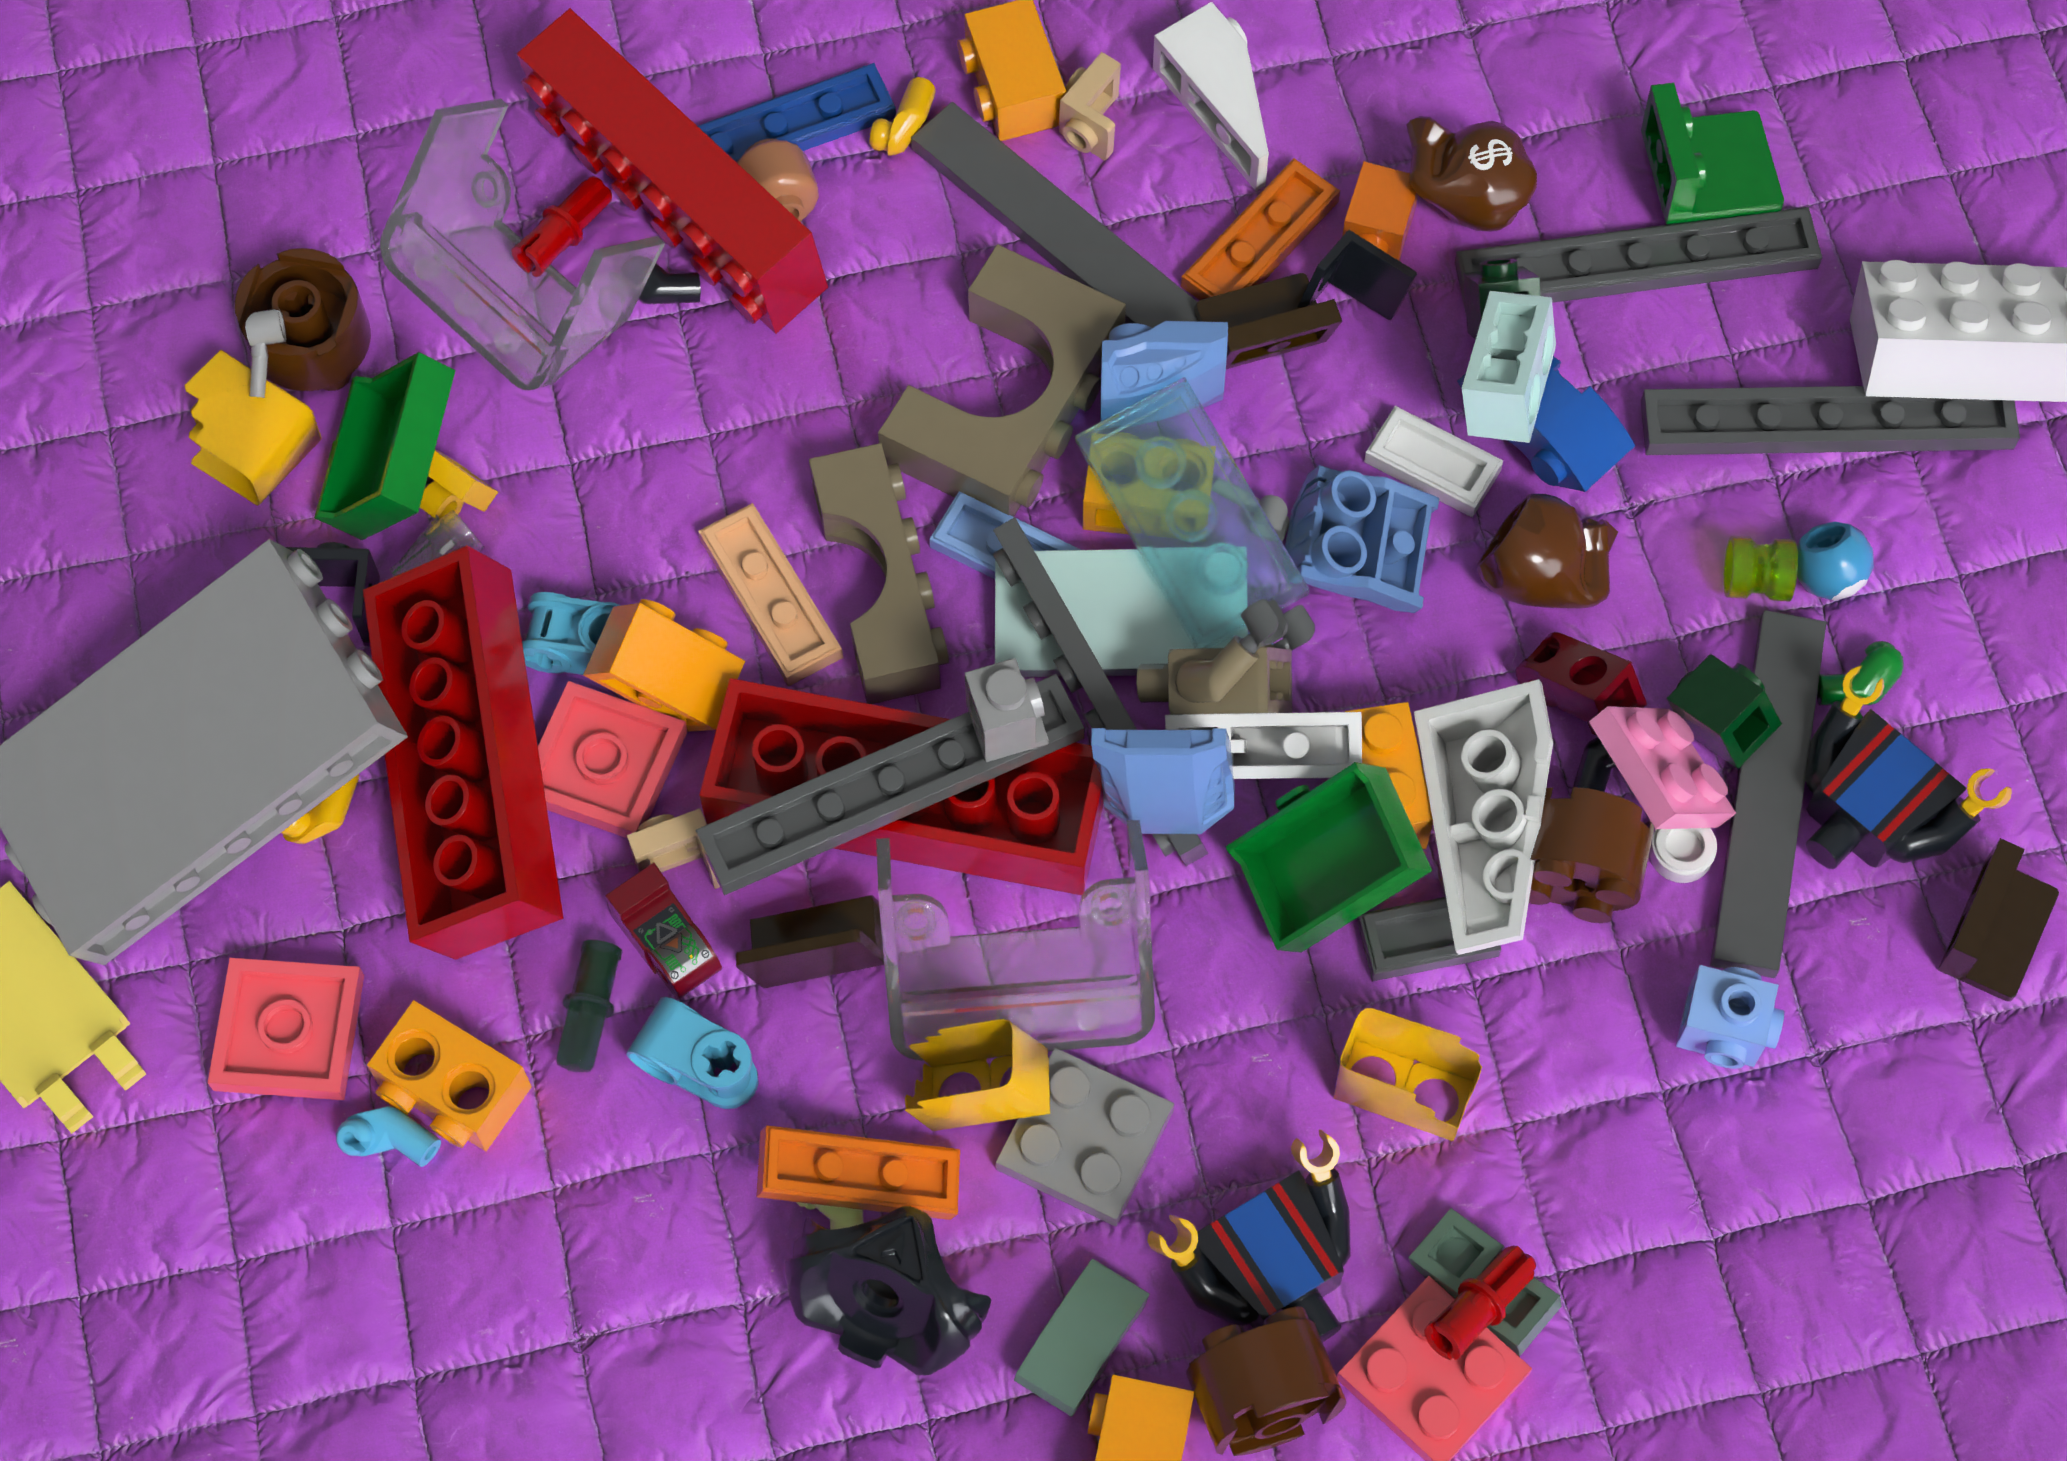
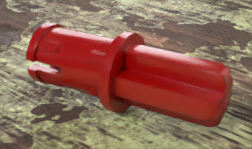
M591 176L584 180L559 206H548L543 211V219L512 248L511 252L515 262L526 273L531 271L534 277H540L569 246H577L582 241V230L612 201L611 190L604 185L601 179Z
M1509 1246L1476 1279H1465L1459 1285L1458 1296L1424 1329L1426 1340L1432 1349L1445 1359L1451 1360L1454 1358V1360H1458L1489 1325H1499L1506 1316L1505 1307L1534 1278V1270L1537 1265L1534 1258L1529 1254H1525L1519 1246Z

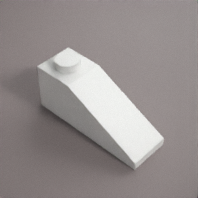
M1210 2L1154 35L1153 70L1253 189L1258 191L1266 186L1269 152L1247 48V38L1235 19L1231 17L1226 19L1213 2Z
M1361 712L1165 715V730H1213V728H1226L1231 742L1234 779L1331 778L1354 762L1362 763Z

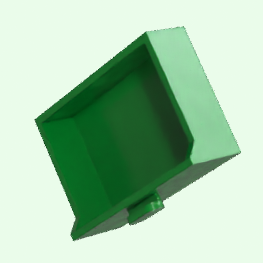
M417 352L373 378L359 376L352 378L336 440L333 441L329 454L328 469L314 516L315 519L353 537L364 540L419 512L456 370Z
M1354 762L1311 791L1308 785H1301L1275 801L1276 807L1279 810L1278 813L1225 846L1228 853L1240 864L1274 945L1279 951L1302 953L1432 871L1387 769Z

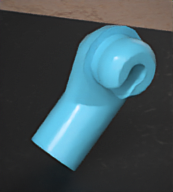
M391 1106L354 1114L342 1122L336 1132L337 1145L347 1155L368 1156L397 1149L420 1167L427 1165L441 1146V1140L399 1109Z

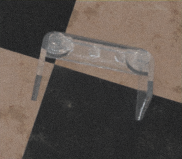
M502 99L436 109L382 232L380 251L384 264L400 282L516 387L529 391L550 386L629 319L664 248L665 242L658 236L594 250L577 288L552 265L540 277H534L531 271L526 273L515 262L511 252L512 248L522 239L502 222L511 200L510 182L502 167L487 155L509 105Z
M1126 820L1129 877L1101 880L1087 888L1079 901V927L950 936L947 911L935 898L924 894L894 895L890 839H876L878 895L890 1035L895 1048L902 1055L910 1059L924 1061L908 1046L915 1043L928 1042L925 1039L927 1036L942 1035L937 1032L939 1029L997 1019L1011 1021L1047 1047L1048 1051H1053L1054 1048L1070 1050L1133 1044L1144 1038L1152 1029L1155 1021L1149 872L1140 820Z

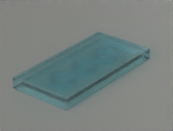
M1186 377L1075 435V441L1195 649L1211 648L1245 630L1247 627L1240 616L1241 613L1261 599H1266L1268 602L1275 600L1280 609H1283L1309 595V587Z

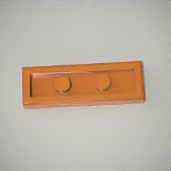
M1293 158L1182 275L1181 287L1198 300L1263 283L1339 202L1340 190Z
M766 1125L760 1131L756 1197L890 1213L903 1206H911L927 1213L930 1218L951 1220L958 1215L960 1149Z

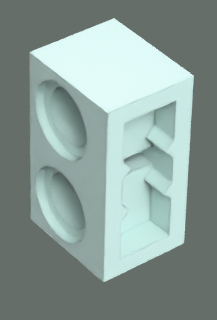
M1497 291L1489 292L1462 385L1468 436L1530 443L1556 348L1552 297Z

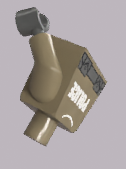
M1261 599L1247 607L1240 615L1250 632L1243 639L1234 636L1224 648L1169 649L1168 664H1140L1137 670L1136 681L1139 701L1141 703L1169 702L1170 715L1292 713V651L1307 643L1313 637L1315 624L1302 605H1297L1283 614L1275 600L1268 602L1266 599Z

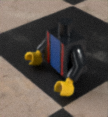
M1862 666L1855 667L1845 675L1843 680L1845 698L1842 702L1835 701L1810 741L1805 782L1814 795L1806 810L1809 816L1818 822L1821 827L1808 839L1806 848L1818 863L1829 869H1835L1851 852L1855 853L1866 864L1875 868L1881 866L1889 859L1900 863H1907L1942 855L1981 820L1979 812L1984 808L1997 809L2006 805L2011 799V787H2005L1996 798L1986 801L1980 794V786L1995 770L1985 768L1976 771L1969 778L1966 788L1872 709L1863 717L1859 712L1863 704H1869L1882 695L1884 680L1883 678L1879 680L1871 696H1859L1852 688V681ZM1967 789L1969 796L1966 799L1961 798Z
M1319 1129V1136L1323 1141V1149L1320 1155L1314 1159H1307L1306 1148L1298 1138L1291 1145V1154L1294 1159L1310 1171L1306 1179L1298 1170L1198 1232L1190 1221L1170 1214L1169 1219L1175 1224L1178 1235L1176 1241L1169 1247L1160 1234L1150 1231L1147 1239L1150 1248L1159 1254L1173 1259L1171 1262L1172 1270L1199 1309L1233 1325L1244 1326L1250 1324L1253 1328L1266 1325V1320L1272 1315L1287 1308L1301 1306L1305 1309L1308 1319L1315 1323L1322 1342L1332 1337L1341 1329V1324L1323 1297L1340 1286L1344 1274L1343 1266L1351 1257L1350 1211L1339 1173L1334 1169L1340 1155L1339 1146L1335 1139L1323 1130Z

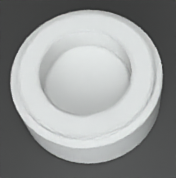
M1711 828L1656 829L1652 837L1649 857L1655 870L1664 878L1677 883H1689L1700 879L1709 871L1717 853V841Z

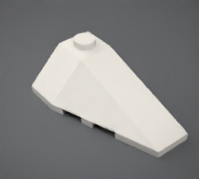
M1539 679L1414 711L1453 941L1458 955L1523 940L1535 860L1530 858L1541 826L1553 748L1543 686Z

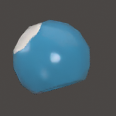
M1830 522L1813 527L1801 537L1793 553L1794 572L1804 589L1816 597L1833 601L1851 597L1866 585L1874 569L1873 548L1861 530L1846 523Z

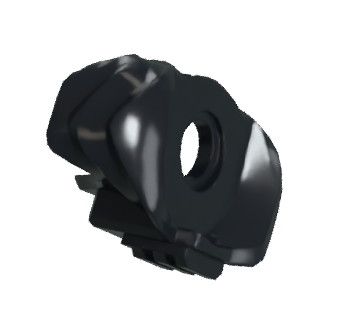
M911 1206L900 1207L866 1223L835 1230L826 1229L807 1217L802 1236L794 1242L793 1258L786 1260L784 1264L789 1298L796 1317L806 1326L841 1335L838 1350L843 1355L874 1369L882 1366L886 1356L916 1375H931L948 1366L968 1350L970 1341L982 1329V1323L987 1317L991 1304L989 1296L960 1288L950 1278L936 1244L932 1219L927 1213Z

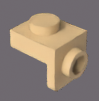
M1101 52L1087 69L1084 67L1078 68L1069 79L1065 87L1066 94L1060 100L1059 133L1076 150L1083 153L1091 152L1106 161L1114 150L1115 123L1103 114L1119 96L1121 63Z
M700 808L677 817L670 814L653 817L643 822L638 827L637 832L627 835L638 872L653 862L661 872L703 858L714 889L720 888L697 838L696 829L707 825Z

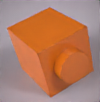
M1363 161L1345 217L1342 237L1350 230L1400 261L1418 200V194L1410 185V173Z

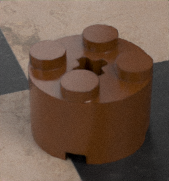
M289 249L277 253L278 260L267 264L263 268H260V265L257 264L245 275L238 287L235 297V314L251 353V346L245 329L248 317L254 312L272 309L282 312L286 330V342L267 345L268 363L266 379L281 387L296 391H315L320 389L335 391L343 388L349 383L352 373L364 360L371 340L369 319L353 278L335 257L315 249Z
M1553 787L1546 788L1541 826L1530 858L1535 860L1529 903L1543 905L1552 902L1573 907V915L1581 920L1591 923H1608L1612 919L1613 911L1631 908L1640 901L1654 825L1650 820L1644 824L1641 821L1643 809L1622 797L1599 790L1573 787L1570 799H1551Z
M1291 1307L1269 1317L1265 1322L1266 1325L1246 1332L1242 1331L1240 1325H1229L1211 1332L1202 1339L1206 1352L1189 1363L1186 1375L1192 1391H1194V1396L1217 1454L1223 1455L1228 1445H1230L1233 1456H1242L1285 1444L1305 1435L1301 1424L1307 1418L1319 1413L1322 1423L1325 1424L1345 1408V1396L1317 1327L1313 1321L1308 1319L1303 1307Z

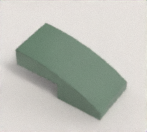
M1450 1208L1408 1258L1410 1264L1425 1278L1430 1276L1452 1297L1456 1298L1459 1285L1465 1279H1476L1505 1247ZM1534 1277L1505 1307L1506 1316L1499 1325H1489L1487 1328L1520 1357L1562 1307L1560 1295Z
M1092 1258L1036 1340L1017 1371L1014 1381L1072 1417L1105 1371L1111 1354L1143 1311L1150 1294Z

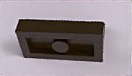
M1298 273L1199 300L1194 306V312L1198 322H1228L1226 369L1327 342L1342 323L1335 299L1317 303L1315 300L1310 306L1297 307L1309 284L1307 275Z
M2000 838L1982 866L1938 971L2009 1002L2018 993L2058 898L2059 891L2047 883L2016 870L2025 849Z
M873 895L750 919L752 949L735 954L736 967L762 988L886 965L881 903Z

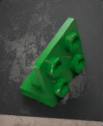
M1675 83L1650 86L1641 133L1666 225L1779 212L1782 210L1784 197L1759 112L1752 110L1692 117L1689 107L1680 105Z

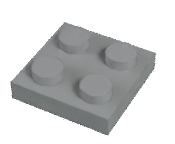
M1054 1048L1049 1057L1050 1114L1019 1118L996 1161V1170L1116 1227L1174 1111V1103L1062 1050Z

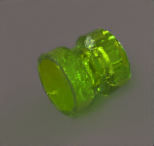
M1730 536L1724 561L1725 597L1746 599L1752 593L1765 594L1770 601L1790 602L1794 595L1797 579L1798 550L1796 541L1774 539L1769 544H1756L1751 537Z

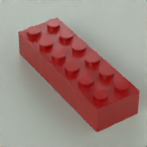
M571 8L517 53V57L526 75L521 84L529 96L539 105L534 110V113L544 128L556 138L562 134L566 135L575 144L572 149L578 159L593 174L596 175L603 170L614 181L611 186L627 207L632 211L642 207L653 218L650 223L666 244L671 248L681 244L692 255L690 261L705 281L712 286H715L720 281L733 294L730 296L733 305L749 322L755 324L760 319L777 334L828 288L812 232Z
M466 545L363 590L372 660L383 677V681L377 685L408 735L406 739L385 754L409 942L455 960L564 919L512 572L508 567Z
M730 678L699 794L706 824L708 825L951 719ZM1077 742L1072 743L834 847V849L1084 896L1104 804L1101 775L1093 759L1092 746Z

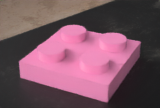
M1607 706L1589 721L1655 829L1718 828L1736 814L1726 798L1728 793L1726 783L1714 768L1704 763L1692 744L1694 735L1691 728L1677 713L1664 708Z

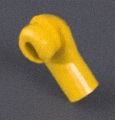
M923 77L911 79L894 121L891 122L880 118L873 122L869 144L874 150L888 151V156L897 155L906 150L911 142V137L918 132L927 119L936 90L931 81Z
M359 774L281 833L286 841L306 844L340 828L349 809L360 777Z

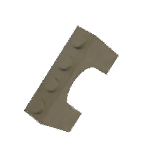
M997 244L968 289L969 321L1029 349L1045 364L1051 376L1046 390L1033 404L1017 413L1001 417H983L962 411L908 385L879 430L878 439L879 443H882L887 465L898 463L901 472L952 497H956L960 491L1014 517L1021 505L1028 508L1036 499L1044 479L1041 471L1049 458L1059 459L1065 451L1073 432V426L1070 424L1079 409L1086 412L1093 405L1101 387V378L1099 376L1102 370V341L1109 340V333L1112 329L1125 324L1126 304Z

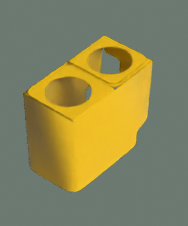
M220 350L184 385L186 392L198 399V402L190 411L196 425L189 432V438L199 445L201 450L191 459V464L258 506L321 441L322 437L310 407L274 383L266 380L265 398L249 396L251 369Z
M1365 1008L1355 1019L1343 1049L1334 1099L1454 1141L1470 1097L1479 1080L1482 1069L1479 1062L1480 1056L1459 1043L1461 1040L1459 1036L1377 1009ZM1379 1057L1392 1066L1396 1075V1084L1394 1086L1351 1071V1068L1362 1058ZM1414 1060L1421 1062L1413 1065ZM1440 1079L1449 1083L1455 1089L1459 1105L1457 1112L1451 1119L1446 1122L1438 1120L1434 1117L1435 1112L1431 1108L1415 1101L1416 1094L1413 1092L1423 1081Z
M997 1019L939 1029L937 1032L942 1035L927 1036L925 1039L928 1042L915 1043L908 1046L926 1063L923 1064V1081L916 1080L915 1095L911 1097L906 1094L905 1111L932 1131L1050 1114L1048 1048L1009 1020ZM997 1057L992 1060L989 1067V1064L987 1063V1058ZM1012 1067L1010 1080L1007 1084L1000 1087L1004 1073ZM959 1072L972 1074L977 1078L981 1086L979 1091L939 1097V1091L944 1081L951 1075Z

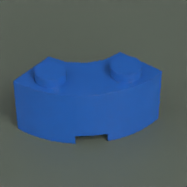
M1553 356L1530 443L1507 441L1517 447L1531 461L1534 472L1548 485L1586 492L1632 450L1635 444L1614 412L1590 386L1581 394L1569 381L1561 376L1558 371L1561 361ZM1466 373L1457 380L1461 389Z

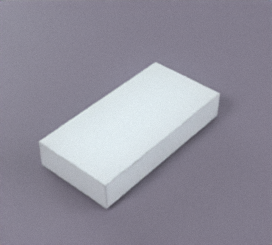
M1394 406L1366 451L1364 463L1415 489L1439 497V501L1473 518L1501 472L1503 460Z

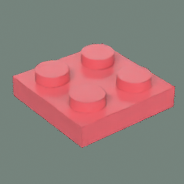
M568 681L538 745L547 810L627 838V835L637 832L638 827L649 819L688 732L686 722Z
M229 958L208 1077V1084L211 1089L220 1092L345 1100L364 974L361 968L357 966Z
M1430 1276L1418 1286L1338 1372L1337 1379L1425 1461H1451L1526 1379L1532 1368L1488 1328H1485L1458 1360H1454V1358L1451 1360L1445 1359L1434 1351L1426 1340L1424 1329L1455 1298Z

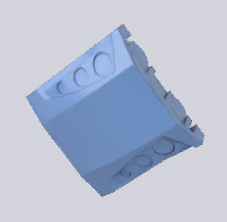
M1164 321L1154 328L1144 324L1129 323L1112 329L1109 333V340L1102 341L1100 431L1128 429L1164 421L1223 400L1228 322Z
M1321 465L1317 466L1308 473L1291 510L1282 562L1288 583L1294 586L1308 584L1347 597L1367 600L1394 611L1416 613L1423 607L1424 597L1419 595L1431 513L1438 509L1439 497L1387 477L1366 476L1356 471L1348 470L1342 472Z
M1092 728V754L1101 775L1104 808L1136 834H1202L1234 809L1235 782L1231 742L1226 728H1213V730H1106L1105 728Z

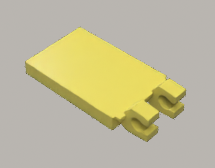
M8 881L0 887V1081L23 1108H26L41 1097L57 1118L73 1134L93 1116L62 1080L65 1076L93 1054L125 1091L144 1077L146 1073L116 1037L130 1025V1022L77 959L68 955L60 939L13 884Z

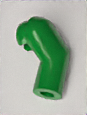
M1886 641L1873 642L1865 649L1867 656L1859 664L1862 668L1853 678L1852 688L1857 695L1862 697L1871 696L1881 678L1884 680L1882 695L1877 700L1863 705H1873L1880 702L1902 675L1904 668L1903 656L1894 645ZM1819 674L1817 702L1819 706L1833 705L1835 701H1843L1846 696L1843 691V680L1846 674Z

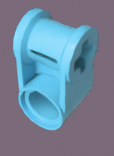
M554 592L534 593L530 596L528 610L531 612L532 617L526 640L522 641L525 665L546 673L566 672L583 675L612 608L621 605L613 602L570 598Z
M669 997L660 998L626 1054L637 1067L654 1078L671 1085H676L711 1103L713 1106L722 1109H734L748 1103L755 1095L759 1085L758 1071L752 1061L751 1051L743 1038L707 1020L682 1002ZM733 1063L737 1066V1070L734 1073L728 1070ZM716 1068L723 1070L718 1077H715L713 1072Z

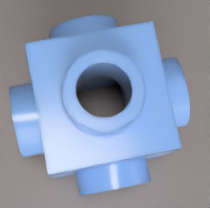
M1699 965L1688 987L1676 1047L1705 1054L1704 1058L1708 1062L1720 1067L1732 1069L1742 1068L1744 1065L1754 1067L1765 1047L1776 1048L1781 1034L1785 1011L1774 1008L1779 985L1762 981V977L1758 973L1745 968L1728 967L1722 971Z

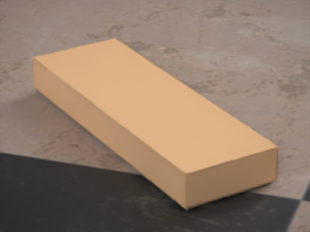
M753 503L698 531L701 543L788 687L843 658L841 646Z

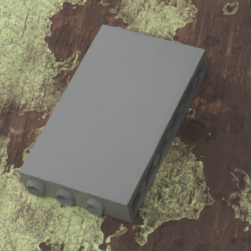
M268 539L0 745V828L8 841L4 847L5 852L13 865L26 875L36 893L32 897L34 907L40 916L54 927L69 956L106 965L408 737L377 685L383 681L380 670L365 652L355 648L348 636V633L353 629L349 618L333 600L326 599L318 585L323 580L322 573L311 557L303 550L297 549L293 552Z

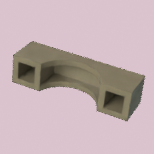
M882 443L809 459L812 487L826 541L843 543L862 550L874 559L886 577L884 588L874 605L850 623L853 651L867 704L880 703L941 689L939 666L949 664V656L941 626L930 629L925 610L935 608L928 574L926 571L915 573L911 555L920 553L914 520L912 517L901 519L897 501L906 500V493L899 464L887 465Z

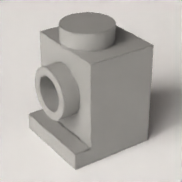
M1016 658L965 672L966 705L985 762L1049 744L1041 718L1045 713L1037 683L1034 678L1024 679Z

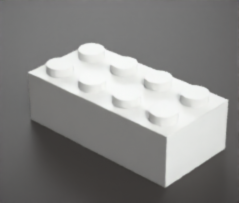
M1890 260L1887 262L1862 261L1850 315V324L1865 396L2067 402V267L2030 266L2021 263L2008 266L1973 265L1964 262L1938 264L1908 263L1902 260Z

